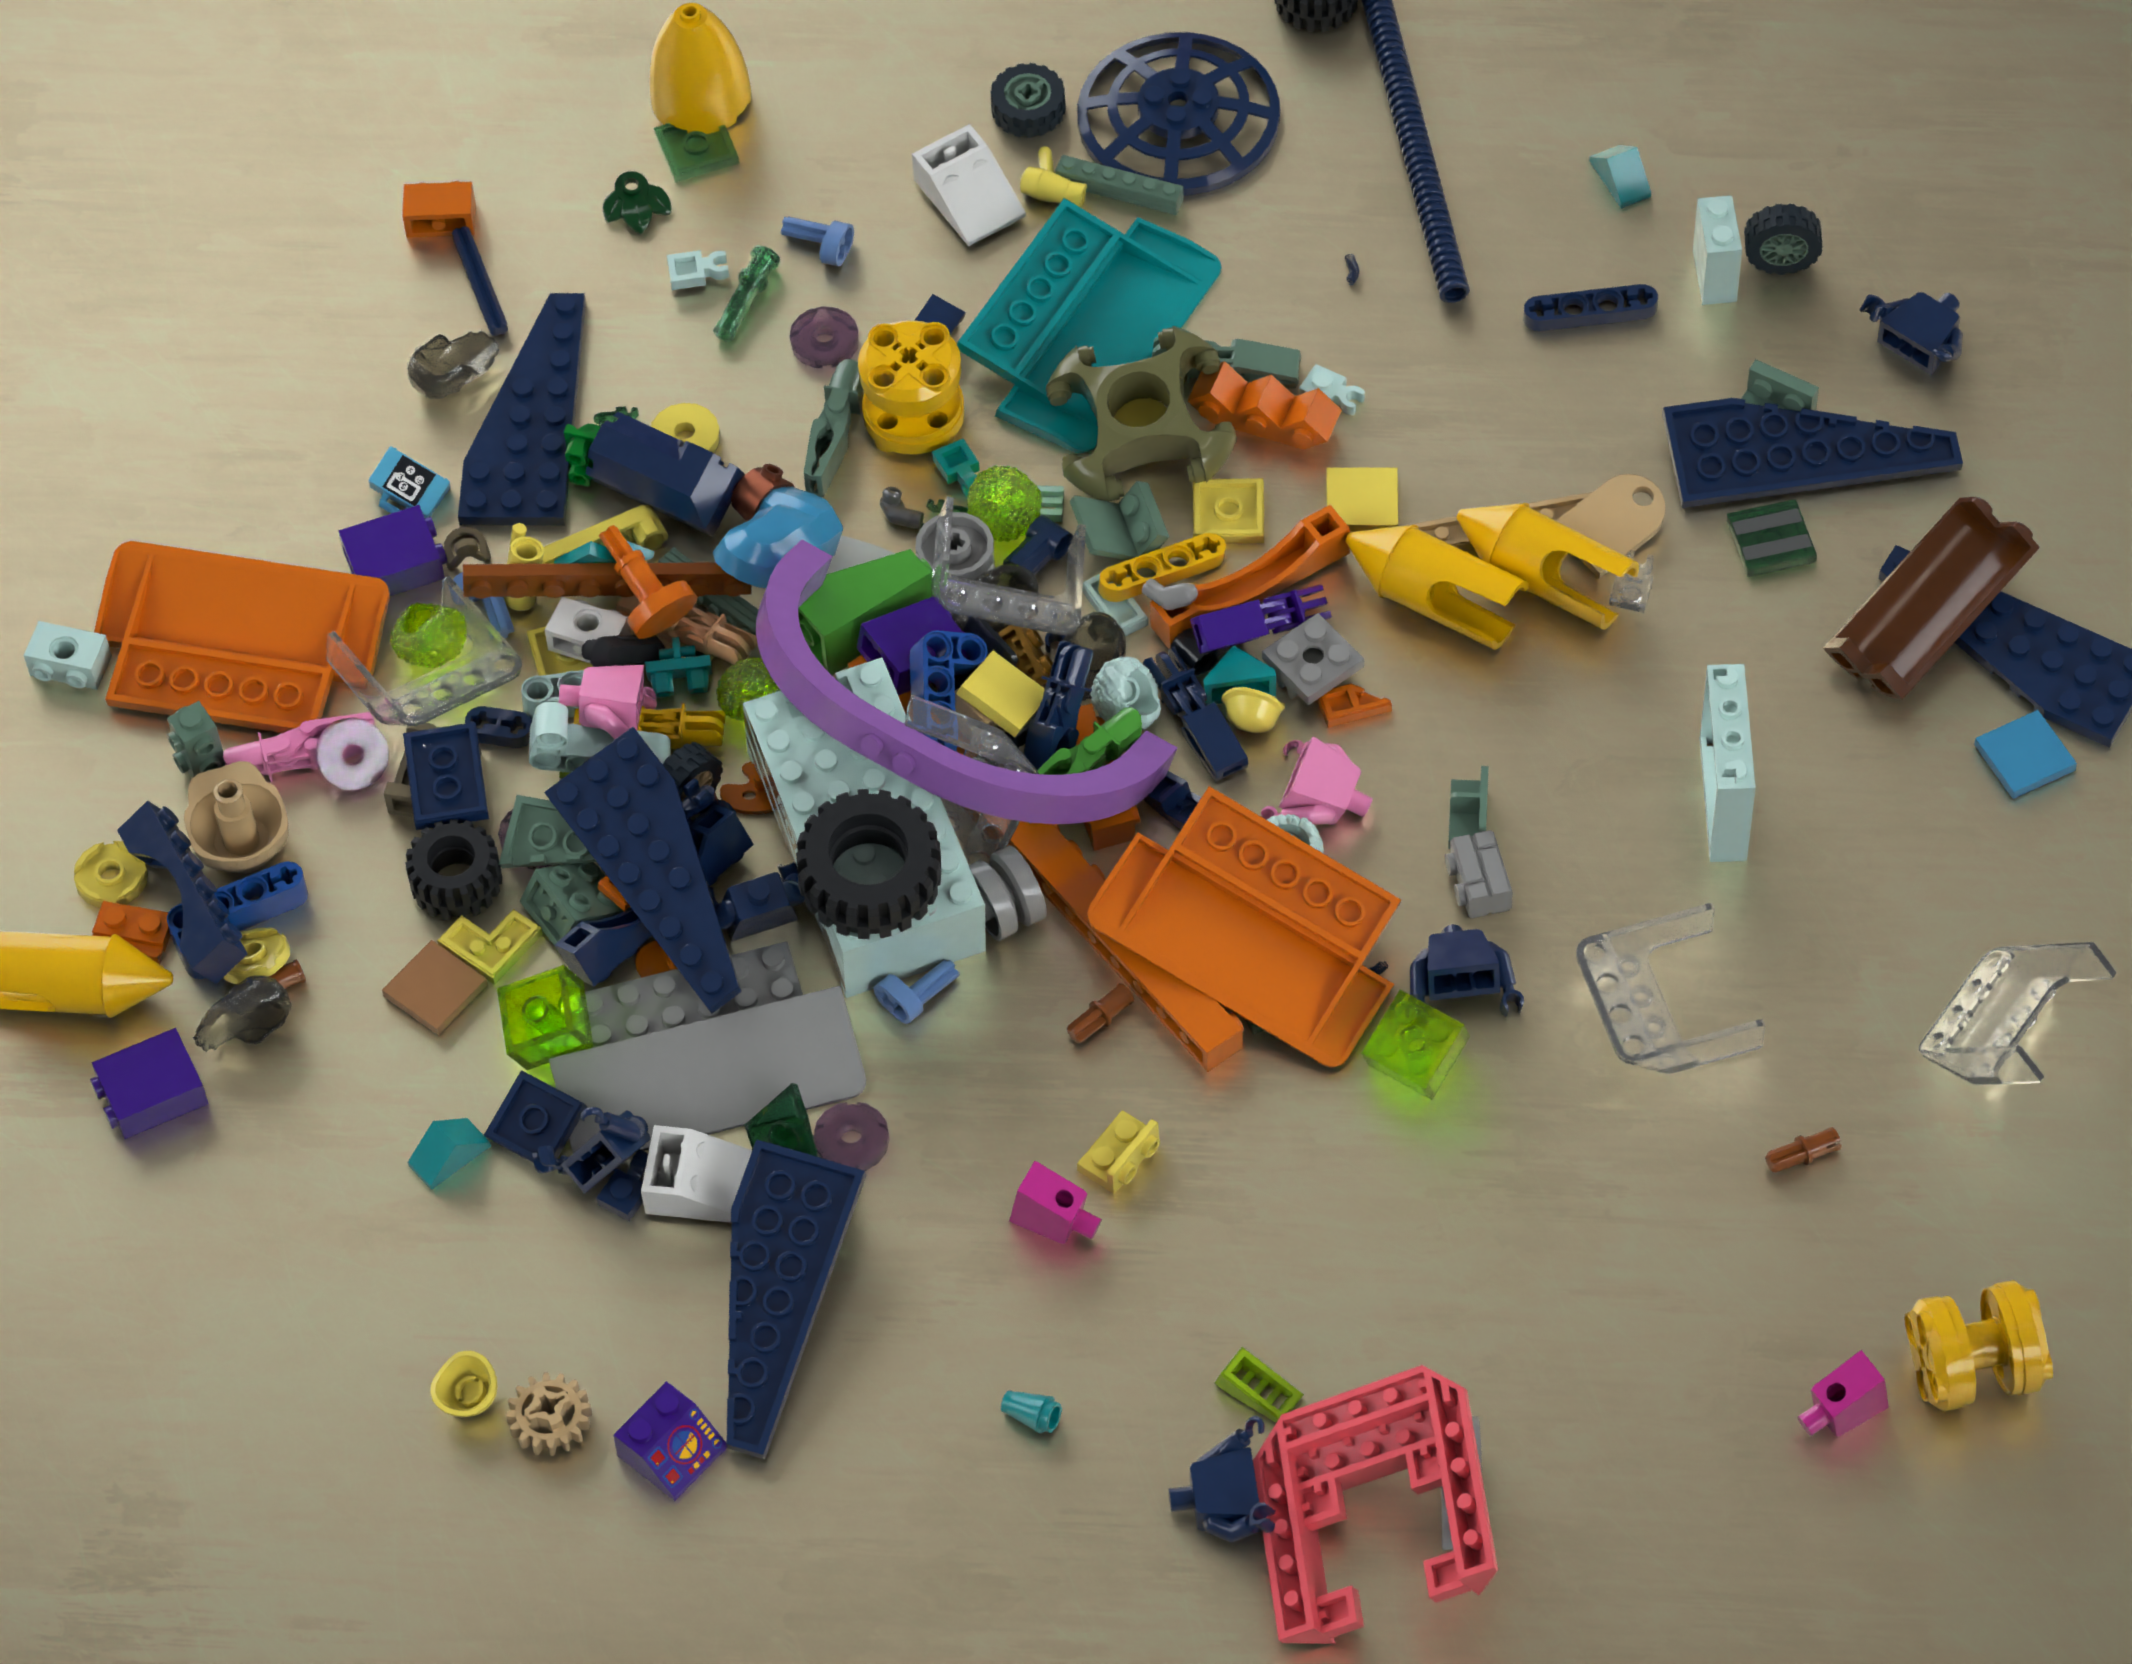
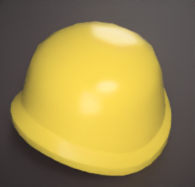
M1247 687L1229 689L1223 693L1221 698L1225 704L1227 719L1236 728L1250 733H1263L1273 729L1280 713L1285 708V703L1278 701L1274 696Z
M460 1351L454 1354L444 1363L433 1378L430 1387L432 1400L441 1411L452 1416L470 1417L483 1413L490 1407L497 1393V1377L493 1366L482 1354L475 1351Z

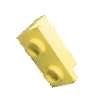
M1122 1110L1078 1161L1077 1171L1115 1194L1122 1184L1127 1185L1132 1181L1141 1161L1145 1157L1150 1158L1158 1149L1160 1144L1158 1122L1151 1119L1147 1124H1144Z

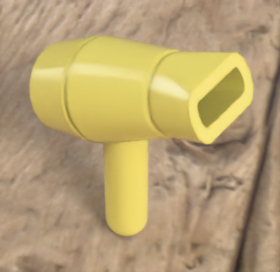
M1047 146L1041 147L1038 150L1040 168L1031 166L1026 168L1020 180L1021 193L1034 199L1061 203L1065 198L1082 208L1085 202L1087 184L1071 182L1069 179L1054 173L1051 149Z

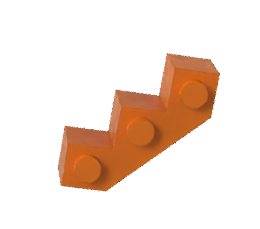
M1225 361L1220 363V368L1216 373L1204 374L1200 372L1187 400L1210 423L1230 422L1237 431L1303 450L1328 442L1342 411L1319 388L1294 396L1272 374L1248 383Z

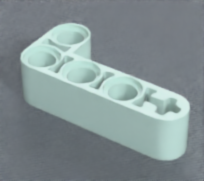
M545 702L536 707L530 726L529 763L537 769L571 773L615 739L602 729L568 724V709L565 705L557 702ZM637 731L663 764L670 757V738L661 733Z

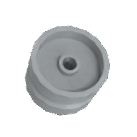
M947 512L934 516L921 527L916 536V556L919 559L924 558L933 570L932 587L936 595L935 598L945 604H965L977 600L989 590L995 578L994 538L989 527L982 520L965 512Z
M1008 845L994 852L990 857V864L978 860L969 865L985 903V929L995 940L1001 941L1015 934L1018 930V921L1029 927L1047 916L1046 903L1038 881L1026 860L1015 847Z

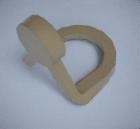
M460 527L453 530L445 539L444 551L448 561L446 564L448 569L458 567L466 557L470 556L479 561L491 559V554L483 534L475 528ZM461 535L474 536L478 540L479 548L477 541L473 538H464L459 540L458 542H456L454 546L457 555L456 557L454 556L451 550V545L457 537Z

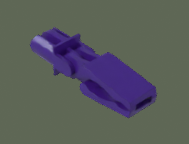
M1319 584L1300 590L1295 589L1287 593L1263 599V604L1258 599L1191 618L1190 622L1200 654L1259 639V637L1269 635L1270 630H1272L1273 634L1295 629L1314 616L1305 617L1306 611L1328 604L1326 597L1303 603L1300 599L1323 591V585ZM1330 611L1319 613L1325 620L1332 617Z

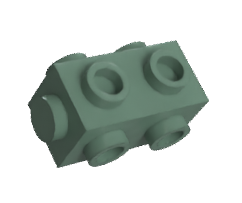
M200 701L190 706L182 707L173 715L167 717L171 730L167 734V738L176 752L172 756L181 773L188 771L193 778L201 772L225 766L223 748L217 726Z

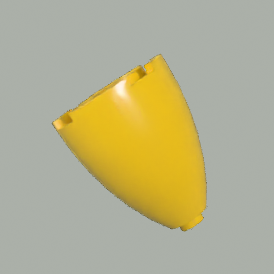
M686 3L679 6L664 23L653 48L649 73L651 107L655 116L663 125L669 124L676 128L687 130L688 135L702 136L718 133L737 123L736 118L743 112L747 104L751 102L748 70L734 36L712 11L697 3Z

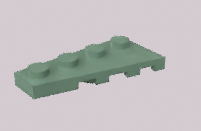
M521 795L516 796L499 865L502 868L596 862L550 800Z

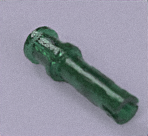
M757 245L751 250L750 255L752 258L747 267L739 272L738 287L713 329L716 336L723 341H733L758 293L766 290L768 286L767 279L770 273L780 264L778 254L766 246Z

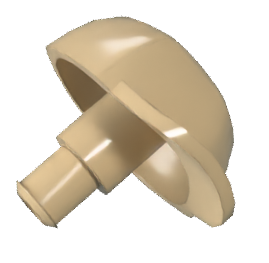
M238 761L220 768L201 772L191 779L188 786L189 806L184 813V823L192 848L205 866L227 872L254 873L283 848L288 838V817L284 803L277 788L273 784L266 782L255 765L247 761Z

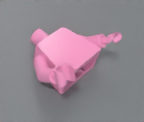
M644 665L587 667L584 669L581 685L560 684L559 703L565 706L579 707V723L582 726L605 730L614 739H617L632 727L637 731L642 705L645 709H655L657 706L654 690L650 687H644Z
M1312 737L1310 741L1305 743L1293 740L1284 746L1283 754L1285 756H1288V752L1296 747L1297 753L1300 755L1279 805L1282 808L1281 813H1278L1272 806H1266L1261 811L1262 818L1267 820L1271 816L1290 814L1298 816L1300 819L1303 817L1307 818L1314 825H1335L1346 809L1361 817L1365 816L1373 798L1355 790L1361 770L1353 764L1340 745L1323 743L1319 739Z

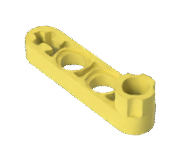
M641 505L544 546L543 561L545 564L554 563L556 558L590 541L605 546L599 538V534L606 531L611 525L617 526L626 541L634 544L637 543L653 551L661 548L662 544L668 540V533L653 508L649 505Z

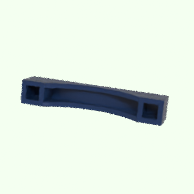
M146 801L117 831L130 854L153 868L168 869L175 878L181 893L183 906V929L179 946L192 970L217 984L247 955L240 941L243 936L230 923L227 917L230 912L227 907L215 896L214 893L217 889L204 876L202 872L204 865L191 852L189 838L177 827L176 824L179 822L177 816L165 806L159 808L150 801Z
M713 804L690 825L709 886L713 885L717 881L718 876L728 867L740 861L744 853L754 845L735 812L717 804ZM632 908L612 917L593 921H581L555 944V947L575 978L595 986L606 980L610 976L611 971L621 962L633 956L637 952L638 947L652 935Z

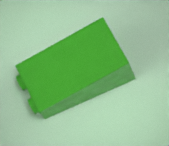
M909 549L826 574L823 585L799 607L798 617L803 636L809 648L831 675L846 668L849 662L862 655L857 649L862 623L936 596L932 587L934 573L929 563L924 558L919 559Z

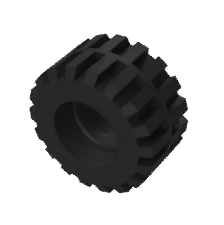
M1275 0L1276 10L1279 15H1283L1285 22H1293L1294 27L1297 29L1307 28L1308 32H1314V29H1321V32L1329 31V27L1333 26L1336 29L1342 26V21L1348 22L1352 18V13L1356 12L1358 0Z
M450 819V824L444 825L442 821L434 823L435 828L431 830L428 827L424 828L421 831L422 837H414L411 841L412 849H407V862H405L413 898L417 900L418 906L422 910L427 908L428 914L433 917L441 914L442 920L449 921L452 916L459 918L462 915L466 918L465 915L470 913L476 916L481 913L480 908L483 906L488 909L493 904L492 897H498L500 893L499 885L502 884L497 847H495L491 835L487 836L486 830L481 826L474 829L473 822L465 820L463 824H459L458 819ZM466 864L470 866L468 870L456 876L438 874L440 870L448 865Z

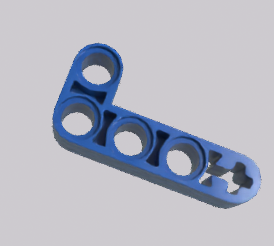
M936 630L926 634L910 650L912 728L956 752L954 675H966L985 660L988 650L986 643L981 637L972 633ZM927 646H930L935 651L936 657L929 654ZM961 649L969 654L970 660H967L962 655ZM928 681L935 684L938 692H934L929 687ZM929 716L937 720L939 727H935L930 722Z
M286 861L217 888L214 894L229 910L230 914L227 917L230 923L239 931H242L303 905L307 900L308 890L302 868L294 862ZM180 903L171 908L166 918L173 944L187 973L195 979H205L204 976L192 970L179 946L182 934L181 928H183V906Z

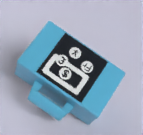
M391 446L368 480L370 488L382 494L379 507L392 514L401 510L388 503V499L406 507V509L420 505L425 518L433 514L451 488L450 481L447 478H443Z

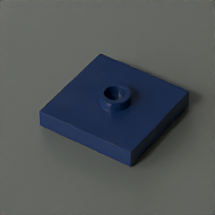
M521 1070L483 1136L532 1163V1153H538L537 1149L541 1146H553L555 1158L557 1159L578 1124L580 1114L587 1108V1105Z

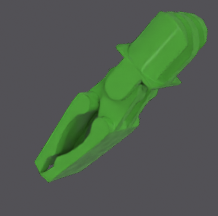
M1127 707L1120 710L1101 726L1096 721L1093 722L1094 733L1085 737L1080 744L1071 749L1060 748L1034 774L1066 775L1082 773L1105 766L1112 760L1115 761L1142 735L1141 715L1137 709Z

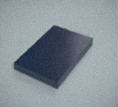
M471 722L403 733L416 831L423 830L426 827L435 828L434 823L442 821L443 825L450 824V819H458L459 824L464 823L465 820L474 822L489 819L476 723Z

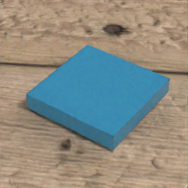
M2039 710L1975 738L1974 746L2012 799L2076 771V761Z

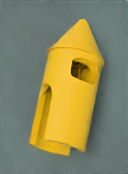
M1528 503L1461 509L1456 516L1457 521L1480 559L1529 583L1528 592L1602 630L1607 629L1619 614L1565 584L1560 574L1562 561L1570 553L1619 577H1624L1626 573L1633 577L1638 576L1639 564L1637 561L1530 508Z
M1415 524L1350 532L1347 535L1345 542L1380 598L1386 597L1493 650L1500 648L1515 628L1516 624L1463 597L1458 592L1456 585L1506 606L1519 589L1524 592L1529 589L1527 581L1419 530Z
M0 931V1009L99 1014L112 1018L173 983V973L117 934L109 937Z

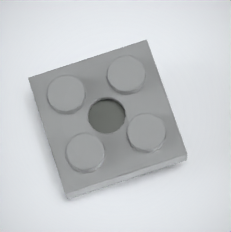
M1319 613L1262 651V659L1276 671L1278 686L1281 689L1286 686L1291 699L1298 695L1307 705H1310L1364 667V658Z

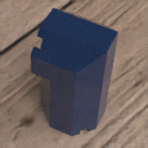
M621 412L613 415L617 419L614 423L608 420L604 422L589 448L588 458L594 460L593 468L586 467V475L605 487L639 503L649 505L656 511L714 537L731 504L733 491L745 473L732 463H729L728 467L723 466L724 462L721 461V457L688 441L684 443L680 439H676Z

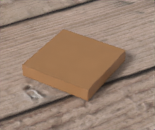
M431 940L382 989L383 997L439 1036L488 986L487 978Z

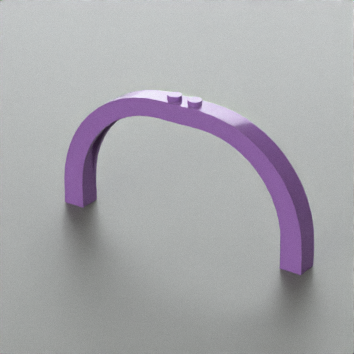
M801 540L779 561L773 570L758 610L756 638L763 663L776 685L803 715L831 737L924 790L960 806L1005 819L1042 824H1075L1112 817L1130 809L1147 797L1167 775L1177 747L1147 730L1129 750L1110 764L1094 770L1066 775L1031 774L992 766L962 755L875 708L845 688L821 665L809 648L800 627L798 609L823 585L833 556Z

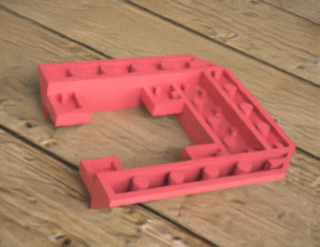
M1423 1365L1282 1414L1253 1459L1259 1502H1264L1275 1510L1274 1515L1266 1517L1275 1523V1528L1270 1533L1263 1532L1278 1639L1282 1643L1335 1644L1336 1636L1364 1627L1359 1591L1351 1585L1330 1593L1327 1592L1318 1529L1347 1519L1343 1496L1344 1490L1408 1469L1411 1489L1417 1494L1443 1486L1453 1551L1423 1561L1430 1599L1437 1603L1469 1591H1473L1479 1596L1498 1571L1468 1392L1464 1387Z

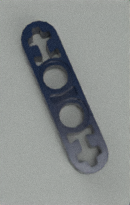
M1637 284L1535 296L1528 299L1524 304L1523 321L1531 330L1548 331L1644 320L1655 315L1658 306V293L1652 286ZM1638 299H1644V302L1647 304L1641 305ZM1624 300H1627L1628 307H1623ZM1603 301H1611L1617 305V308L1606 311L1601 309L1599 304ZM1569 305H1577L1583 311L1579 314L1571 315L1564 308ZM1553 308H1558V315H1554L1555 309ZM1535 311H1541V314L1544 316H1537Z

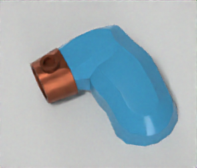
M764 464L763 467L752 469L738 482L733 491L731 503L732 507L746 522L730 529L712 552L715 562L726 573L742 582L760 588L767 587L769 578L776 565L799 541L804 540L834 556L843 531L842 523L826 499L795 488L793 483L782 478L783 471L772 464Z

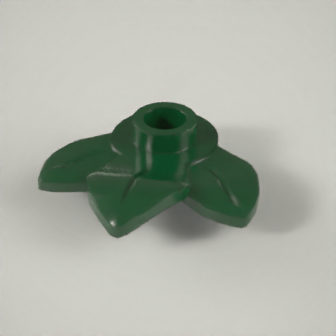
M635 171L621 174L616 179L615 191L609 194L603 203V215L607 223L623 218L628 227L639 235L646 231L653 213L658 215L671 214V202L667 193L661 187L648 184L647 179ZM628 183H635L638 187L635 190H628L625 186Z

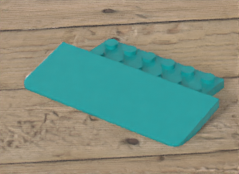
M1064 198L957 342V346L960 352L1014 384L1011 391L997 408L995 417L1074 453H1088L1096 448L1098 438V422L1088 401L1083 395L1072 393V397L1064 405L1053 406L1047 398L1046 385L1059 363L1075 346L1085 345L1088 347L1093 346L1096 363L1091 364L1092 367L1127 364L1151 358L1153 341L1155 338H1158L1157 332H1161L1162 329L1171 328L1172 325L1182 328L1220 275L1221 263L1214 254L1193 241L1137 217L1128 231L1123 234Z

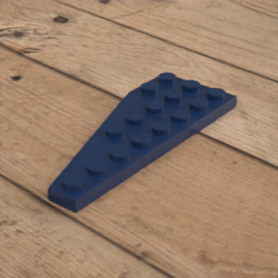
M1738 398L1663 407L1662 412L1682 508L1961 470L1963 466L1956 432L1920 426H1913L1912 429L1889 425V422L1876 420L1875 423L1859 421L1855 416L1803 408L1800 412L1778 408L1777 404L1765 403L1764 406L1745 403V399Z

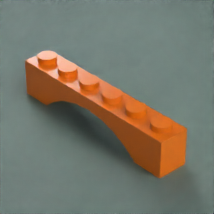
M1331 505L1322 508L1300 520L1277 545L1256 561L1224 578L1205 584L1194 585L1198 590V596L1190 605L1174 610H1166L1154 601H1151V628L1168 649L1171 648V644L1178 634L1188 628H1192L1191 618L1258 599L1262 602L1263 599L1277 594L1350 554V548L1345 542L1347 535L1350 533V528Z

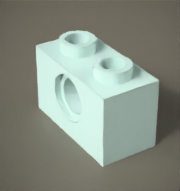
M38 621L24 653L30 676H34L42 681L53 680L67 683L75 688L87 687L96 690L112 656L106 635Z

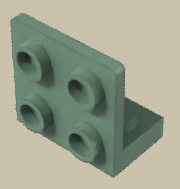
M1755 359L1749 369L1747 391L1741 399H1745V403L1764 406L1765 403L1777 404L1778 408L1800 412L1802 408L1816 410L1819 387Z
M1136 481L1119 503L1081 496H1073L1070 500L1088 551L1093 555L1129 560L1160 549L1169 538L1162 516L1147 482Z
M594 862L562 864L535 869L519 901L538 926L542 928V931L554 946L581 921L600 920L624 912L598 890V882L605 875Z

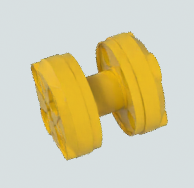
M916 320L899 321L891 324L883 323L872 327L869 331L868 339L863 344L858 356V371L860 383L864 390L862 401L864 425L869 435L873 438L875 446L883 452L922 454L935 451L953 443L955 435L963 424L965 411L964 398L959 386L961 376L960 352L956 342L950 336L949 329L942 323H927Z
M2015 1280L1995 1283L1991 1287L1984 1288L1980 1298L1981 1321L1968 1324L1964 1323L1958 1306L1950 1296H1933L1919 1299L1912 1310L1905 1313V1329L1910 1343L1918 1389L1924 1402L1928 1401L1943 1412L1972 1404L1976 1397L1975 1371L1990 1367L1993 1369L2000 1388L2008 1396L2015 1394L2020 1396L2039 1392L2045 1381L2053 1378V1365L2041 1319L2040 1304L2033 1289L2028 1290Z

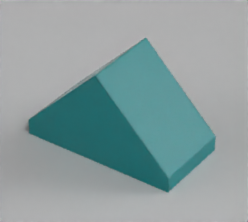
M1618 145L1589 156V162L1621 209L1651 197L1652 192L1637 147Z
M1233 645L1203 679V688L1207 696L1205 703L1206 705L1212 702L1222 704L1221 698L1223 693L1234 687H1247L1276 696V671Z
M468 1118L433 1121L408 1160V1166L432 1190L490 1148L491 1143Z

